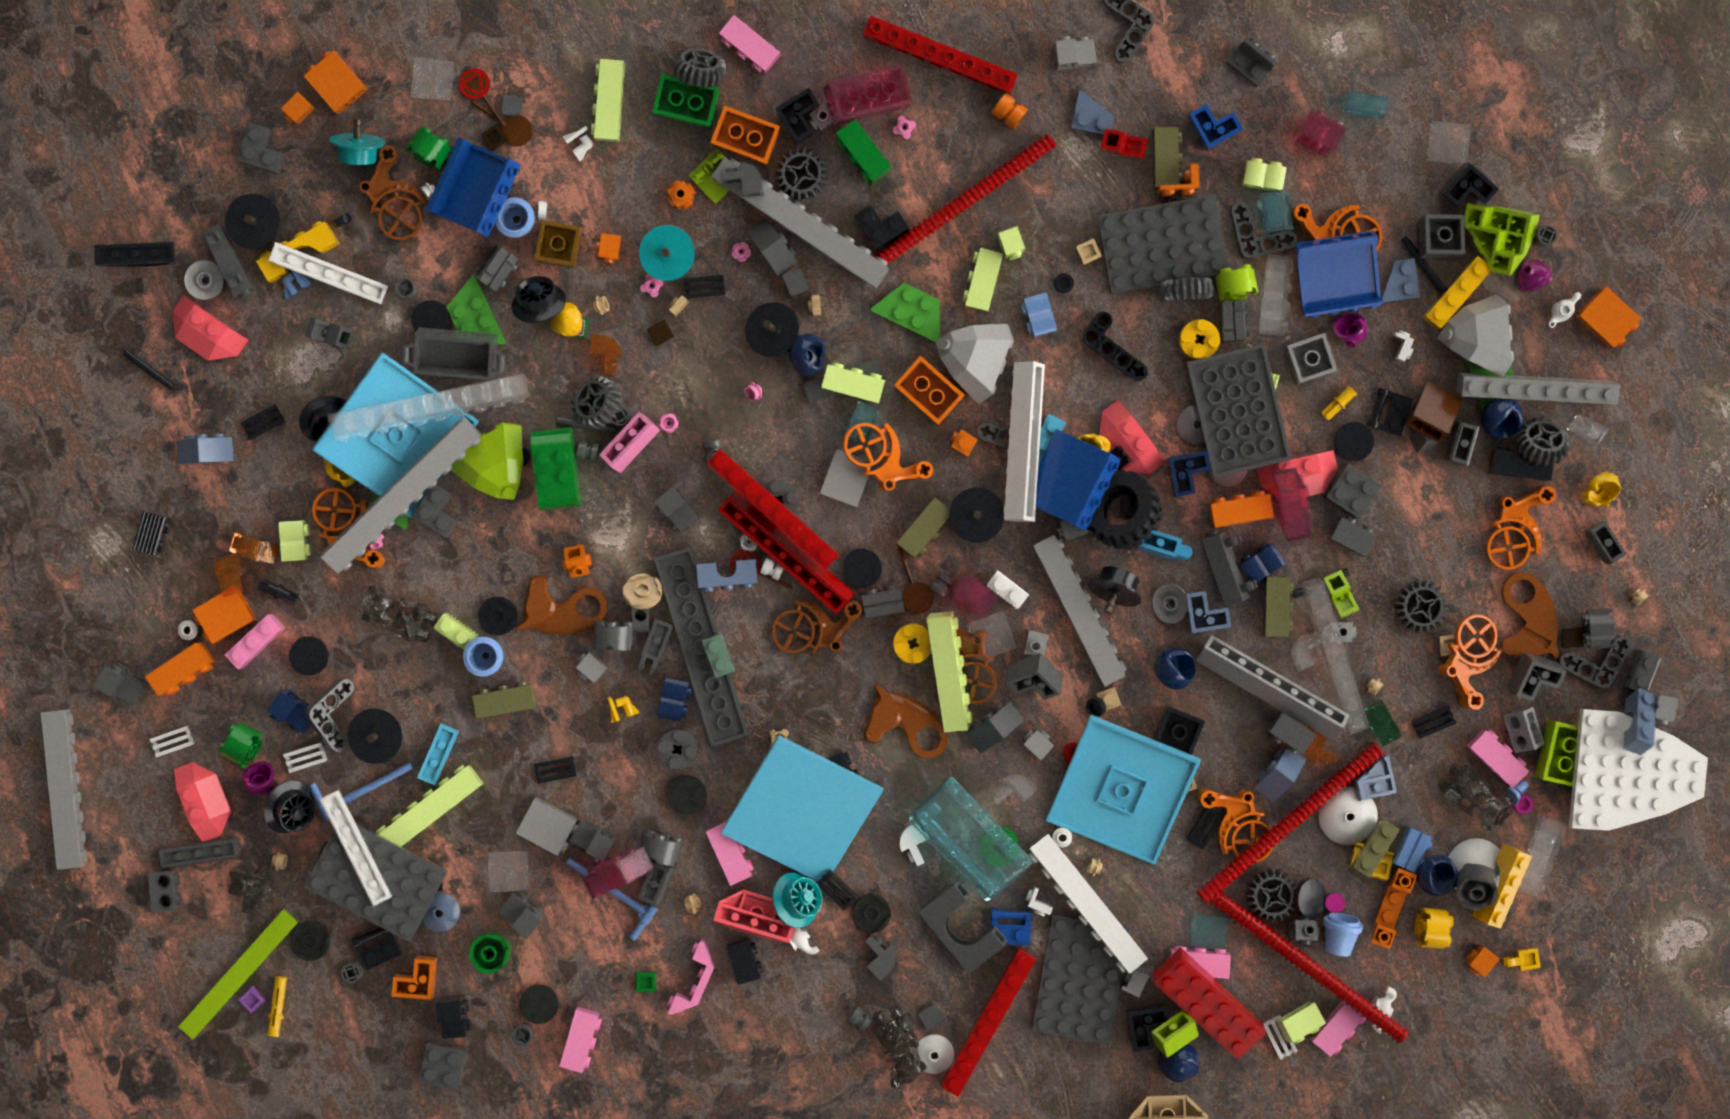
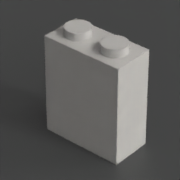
M841 447V450L836 449L820 494L857 507L869 475L863 476L862 473L865 472V467L852 464L846 458L843 447ZM850 453L851 457L857 462L869 463L865 455L860 454L857 457Z
M536 797L516 834L558 856L560 852L565 853L569 845L567 839L570 834L574 835L578 827L576 824L578 819Z

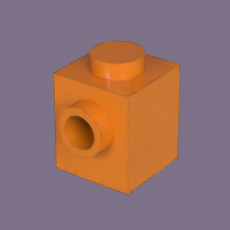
M297 92L281 109L285 112L283 116L291 124L295 122L299 125L315 107L302 94Z
M601 233L600 242L597 241L595 253H598V257L603 259L602 262L614 264V261L620 260L622 236Z
M960 430L959 433L955 431L950 439V442L953 443L951 448L966 457L969 456L978 439L963 430Z
M1480 944L1476 950L1473 949L1468 954L1466 963L1470 965L1469 970L1477 977L1480 974L1486 977L1500 958Z

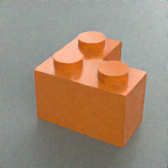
M418 955L414 959L413 975L397 973L393 976L391 997L431 1000L435 995L438 957Z

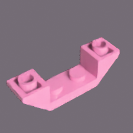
M701 939L700 943L695 942L691 953L694 954L692 959L706 965V968L701 967L697 977L700 978L698 985H693L689 994L692 996V999L678 992L675 997L671 996L666 1006L670 1008L668 1012L670 1015L698 1005L715 965L704 939Z

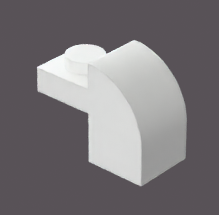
M922 819L906 826L900 836L901 851L909 849L910 851L907 852L911 863L916 862L917 866L924 864V859L917 844L930 839Z

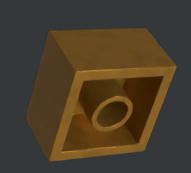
M541 220L535 260L576 268L583 229L577 226Z

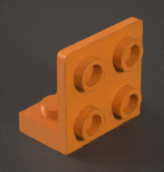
M1190 164L1183 173V185L1159 186L1156 189V194H1161V197H1172L1175 193H1181V196H1192L1200 188L1198 164Z

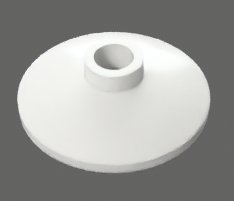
M927 1035L918 1042L915 1048V1060L918 1066L930 1074L944 1072L950 1067L954 1059L952 1044L941 1035ZM931 1053H938V1057L933 1059Z

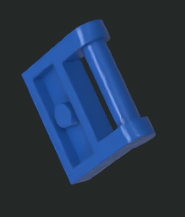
M992 908L991 928L996 926L1008 940L1006 944L1030 945L1032 910L1003 911L998 910V908ZM998 918L1025 919V924L998 923Z

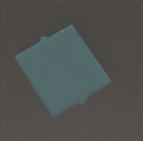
M1195 913L1193 927L1190 928L1192 931L1190 945L1225 949L1226 936L1229 935L1227 932L1229 918Z

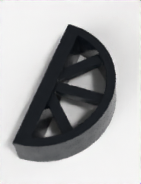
M175 243L94 245L95 265L104 267L171 265L175 263Z

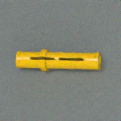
M275 976L271 1011L268 1013L269 1025L267 1036H280L281 1019L284 1018L282 1011L288 977Z

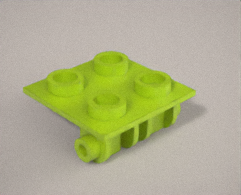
M718 149L714 150L688 175L715 204L729 192L728 189L714 181L711 177L725 157Z

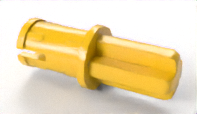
M1348 386L1337 398H1333V401L1321 412L1322 416L1330 420L1341 409L1344 410L1345 405L1357 396V393Z

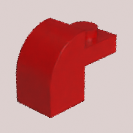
M1105 128L1101 149L1122 157L1128 156L1144 159L1148 140L1127 135L1122 131Z

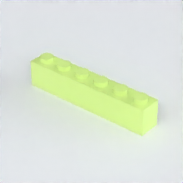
M953 611L930 613L927 618L944 732L968 730L970 723L973 722L972 712H968L970 698L969 693L965 692L967 678L966 674L962 672L964 658L959 653L961 639L956 633L958 619L954 617Z
M462 765L454 771V777L450 780L448 777L438 783L440 787L437 790L433 791L430 789L422 795L424 799L420 803H417V801L413 802L407 807V813L404 815L399 813L391 819L393 823L390 826L386 827L383 825L375 832L402 847L484 783L470 765L467 767Z

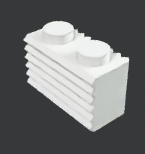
M998 570L986 584V587L996 592L997 595L999 594V597L1005 599L1015 609H1019L1029 596L1027 592Z

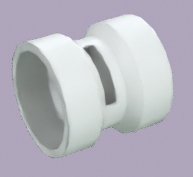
M768 555L760 573L764 575L769 574L778 581L784 568Z

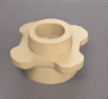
M772 730L769 733L772 741L770 746L772 747L778 735L788 740V730Z
M695 893L685 898L684 903L688 913L696 914V912L700 911L701 901Z

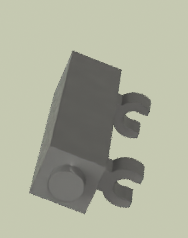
M218 224L203 232L202 235L234 297L244 299L251 296V291L256 288L224 226Z
M1219 530L1207 533L1208 537L1202 539V543L1225 607L1250 598L1248 591L1257 588L1258 585L1256 579L1245 583L1232 548V546L1242 542L1240 535L1229 538L1227 531L1219 533Z

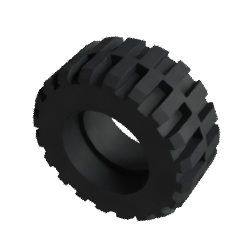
M1117 470V473L1113 474L1109 486L1101 498L1100 505L1096 508L1091 523L1087 527L1100 541L1109 547L1113 545L1115 549H1122L1124 546L1126 549L1133 548V544L1139 546L1143 544V539L1147 538L1149 540L1152 537V530L1156 531L1159 527L1156 522L1161 521L1162 514L1159 512L1162 510V503L1159 501L1160 497L1142 475H1137L1134 471L1130 470L1127 473L1124 470ZM1122 495L1136 496L1138 498V509L1132 519L1119 525L1110 524L1107 521V509L1114 499Z

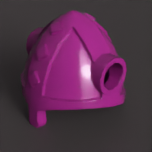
M1537 259L1525 261L1518 276V285L1523 292L1538 290L1552 281L1549 267Z
M1345 314L1338 317L1333 323L1335 334L1349 348H1354L1356 344L1363 342L1368 335L1366 320L1360 314Z
M266 761L252 764L243 773L242 781L245 789L250 794L256 796L269 795L274 789L272 786L274 770L270 763Z

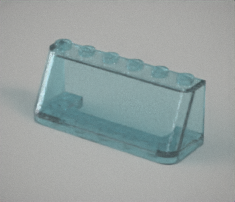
M952 776L927 795L910 814L912 825L972 888L987 901L997 897L1033 863V860Z

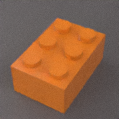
M724 105L710 143L716 148L767 166L781 128L778 125Z
M922 356L911 365L894 385L898 391L937 425L943 421L965 396Z
M1264 491L1250 493V497L1246 498L1245 494L1230 496L1231 500L1225 501V498L1212 499L1211 504H1207L1210 528L1274 518L1270 494H1265Z
M204 642L195 643L146 675L145 678L157 696H172L181 690L179 686L188 685L195 681L197 674H205L213 669L212 664L217 661Z

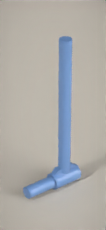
M409 762L349 793L343 799L347 804L412 770L413 767ZM316 783L309 785L308 787L324 821L330 820L320 801L323 797Z
M570 857L566 862L568 866L639 912V922L629 936L632 940L636 941L658 908L652 904L641 905Z

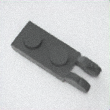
M655 618L641 654L642 658L637 669L641 672L644 669L646 659L649 658L654 660L649 669V675H654L674 625Z

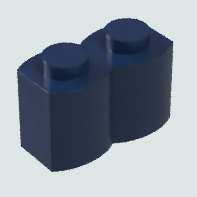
M1266 542L1257 548L1259 551L1254 555L1249 553L1241 558L1242 562L1239 566L1249 581L1256 579V582H1259L1286 564L1274 543L1268 544Z
M671 677L665 678L657 713L658 717L681 721L682 717H686L688 706H685L686 698L690 699L692 687L689 686L690 682Z

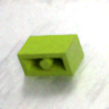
M1184 1010L1152 1031L1156 1047L1167 1058L1199 1036L1195 1021Z

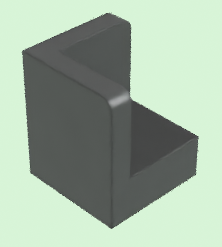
M801 268L782 275L791 298L810 291Z
M1416 430L1410 435L1417 453L1433 450L1439 444Z

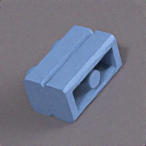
M1407 826L1392 858V863L1415 873L1424 862V859H1422L1424 853L1429 852L1433 842L1430 840L1432 837Z

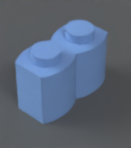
M1047 292L1024 298L1021 309L1023 315H1027L1029 322L1026 323L1028 333L1033 334L1035 338L1057 332Z

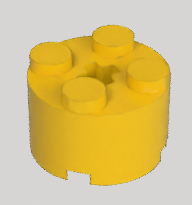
M1204 319L1194 320L1185 325L1178 337L1180 351L1185 357L1192 360L1212 356L1220 344V335L1217 328L1211 322ZM1196 335L1198 337L1201 336L1203 338V340L1201 341L1202 345L1200 343H1195V340L1197 339Z
M906 624L899 628L894 636V650L897 656L907 663H920L932 651L929 631L920 624ZM916 638V642L919 644L918 647L909 648L908 640Z
M1421 907L1419 910L1422 912L1417 913L1414 925V935H1418L1419 941H1416L1417 946L1436 949L1450 947V928L1454 924L1453 916H1450L1445 909Z

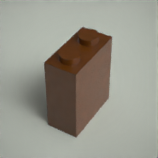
M1427 381L1419 391L1405 425L1441 443L1449 434L1463 399Z

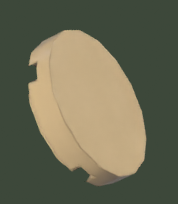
M636 574L630 577L625 586H623V597L632 608L648 609L660 601L662 586L660 581L656 577H651L650 574Z

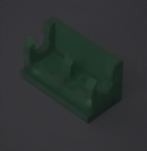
M1383 699L1363 711L1382 747L1402 737V733Z

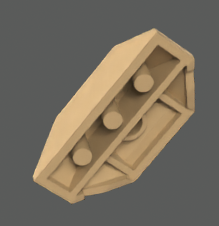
M1186 1094L1146 1096L1128 1119H1208V1115Z

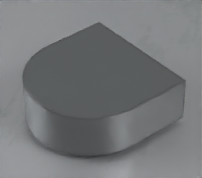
M503 95L502 116H518L523 110L521 99L513 95Z

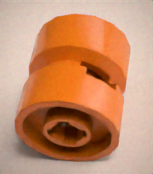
M1006 93L994 107L991 114L999 120L1004 119V124L1014 130L1028 109L1020 103L1015 104V99Z

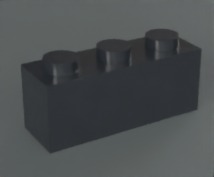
M1498 447L1497 450H1491L1488 474L1552 481L1553 466L1550 464L1544 467L1542 463L1537 465L1534 461L1529 462V458H1523V453H1519L1518 449L1517 452H1509L1510 448Z

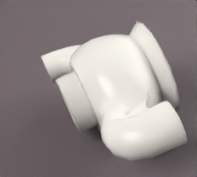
M1579 292L1573 293L1571 299H1563L1553 305L1552 317L1548 323L1550 328H1554L1557 323L1566 321L1573 315L1575 303L1581 298Z
M804 927L802 929L794 928L790 943L795 951L798 948L807 954H817L820 952L817 946H809L807 939L810 936Z
M1387 986L1385 989L1386 996L1384 998L1376 996L1372 1003L1374 1007H1378L1379 1011L1383 1010V1014L1387 1013L1390 1018L1393 1013L1391 1003L1396 999L1397 993L1393 988ZM1375 1024L1372 1025L1377 1033H1382L1380 1028L1377 1029Z

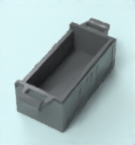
M419 327L414 334V342L402 345L401 362L413 366V374L492 381L496 372L504 371L505 354L497 352L498 334ZM410 347H413V361H409Z

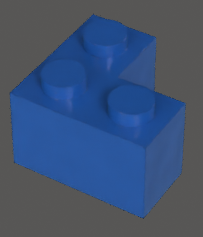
M1207 104L1189 113L1187 116L1205 151L1243 130L1234 112L1216 121Z

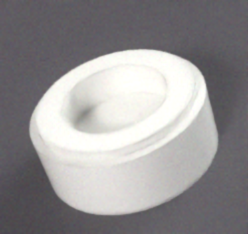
M539 201L538 221L546 220L547 203L545 201Z

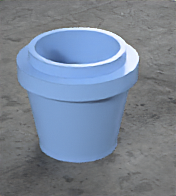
M507 198L495 224L499 231L508 237H522L534 225V211L530 204L521 198ZM519 216L521 218L520 222L514 223V217Z
M478 637L466 645L463 652V661L466 668L472 674L482 677L489 676L497 672L503 663V650L494 639ZM484 652L489 653L488 659L483 658L482 655Z
M1330 913L1323 920V925L1325 926L1324 950L1337 956H1350L1358 935L1362 933L1363 924L1354 916L1344 913Z

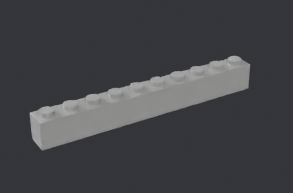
M725 157L711 176L714 181L874 289H877L889 271V268L886 266L888 263L880 257L875 259L870 255V250L864 246L859 248L854 245L855 241L846 234L844 237L837 233L838 229L831 224L826 226L821 222V217L813 212L811 215L804 211L806 208L797 201L795 204L788 200L789 196L782 191L777 193L772 189L773 185L764 179V196L745 198L742 192V182L723 184L721 181V173L726 172V169L737 168L738 171H741L738 161L730 158V160Z
M462 416L321 553V558L335 572H345L352 565L351 561L355 557L360 558L366 552L365 547L369 543L374 544L381 537L379 534L384 529L387 531L394 525L395 522L393 520L398 515L402 517L409 510L408 506L412 502L416 503L422 498V492L426 488L431 489L438 482L436 479L441 474L444 476L451 470L452 467L450 465L455 460L459 462L466 455L465 451L469 447L473 448L479 443L480 432Z

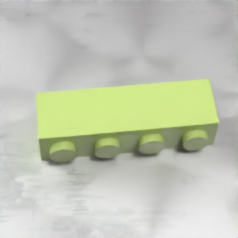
M600 59V64H596V76H599L598 84L594 86V96H597V104L593 103L592 114L596 117L595 123L591 125V135H594L596 141L619 142L625 62L623 60Z

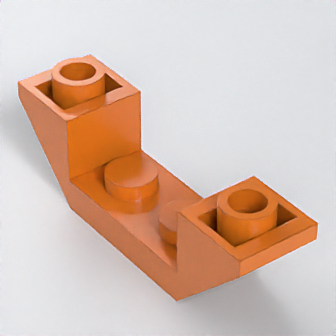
M1398 868L1389 881L1374 920L1371 943L1390 949L1396 934L1395 924L1407 893L1411 894L1417 878L1416 874Z

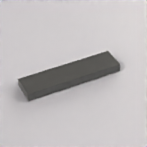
M878 358L853 366V368L863 370L862 374L870 376L871 373L882 375V378L884 377ZM824 377L803 383L809 402L838 392L821 388Z
M237 838L158 849L161 869L240 857Z

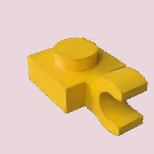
M1536 947L1516 950L1517 956L1503 958L1504 966L1514 967L1519 965L1520 971L1541 968L1538 948Z

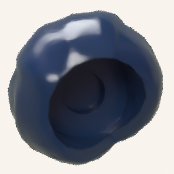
M813 334L799 335L792 348L788 351L789 359L795 371L803 376H812L823 369V357L825 354L823 340Z
M1495 398L1483 410L1481 425L1489 435L1495 438H1507L1519 432L1522 428L1523 411L1518 402L1513 399Z
M1178 647L1163 650L1156 659L1154 672L1166 687L1174 690L1185 688L1195 677L1196 665L1194 657L1189 651Z
M1433 855L1426 858L1418 867L1416 880L1419 887L1426 893L1433 896L1448 894L1456 887L1459 873L1451 858L1444 855Z
M1186 1044L1168 1058L1161 1051L1159 1052L1157 1063L1160 1071L1167 1079L1180 1083L1194 1077L1199 1072V1057L1193 1046Z

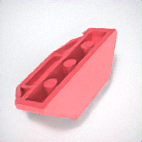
M184 295L172 311L175 338L208 361L237 357L249 341Z
M1118 400L1102 411L1099 435L1107 438L1111 446L1108 452H1111L1120 445L1132 460L1121 470H1130L1135 473L1150 475L1165 463L1155 445ZM1117 451L1113 455L1117 457L1120 455V452ZM1124 457L1121 458L1118 465L1125 461Z
M1334 450L1259 467L1256 470L1260 487L1286 502L1324 493L1338 468Z
M194 762L174 769L176 790L195 833L202 842L221 836L231 808L217 774Z
M744 889L719 901L713 920L739 932L783 943H790L794 927L786 925L778 917L771 897Z

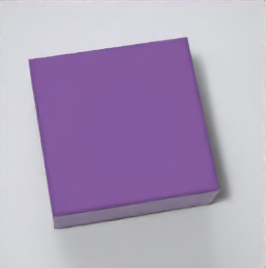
M254 986L238 999L250 1014L267 1000Z

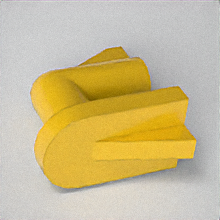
M611 696L607 697L611 723L617 722L620 719ZM628 696L615 699L617 708L623 706L627 717L639 713V710L631 704Z

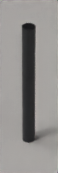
M1406 235L1401 239V242L1413 258H1415L1441 295H1443L1448 289L1427 261L1419 259L1418 249Z

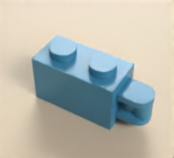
M1154 530L1151 532L1152 537L1149 540L1147 538L1143 539V544L1137 545L1136 549L1172 562L1176 558L1188 560L1193 552L1191 547L1181 544V538Z

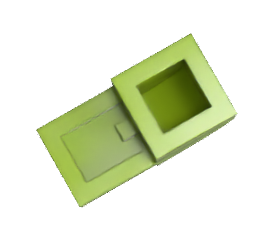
M1342 570L1323 578L1327 595L1341 619L1359 611V607L1350 592V585Z

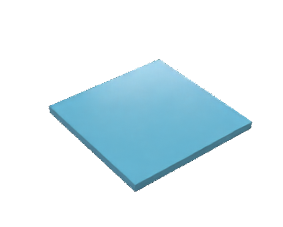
M381 352L312 450L372 492L381 496L462 416L474 427H476L479 421ZM428 488L422 492L423 496L418 502H412L408 506L409 510L405 513L407 516L412 517L429 491Z
M1090 714L1045 821L1155 865L1201 759Z
M778 735L722 828L721 834L818 881L830 869L832 871L835 870L882 794L883 787Z

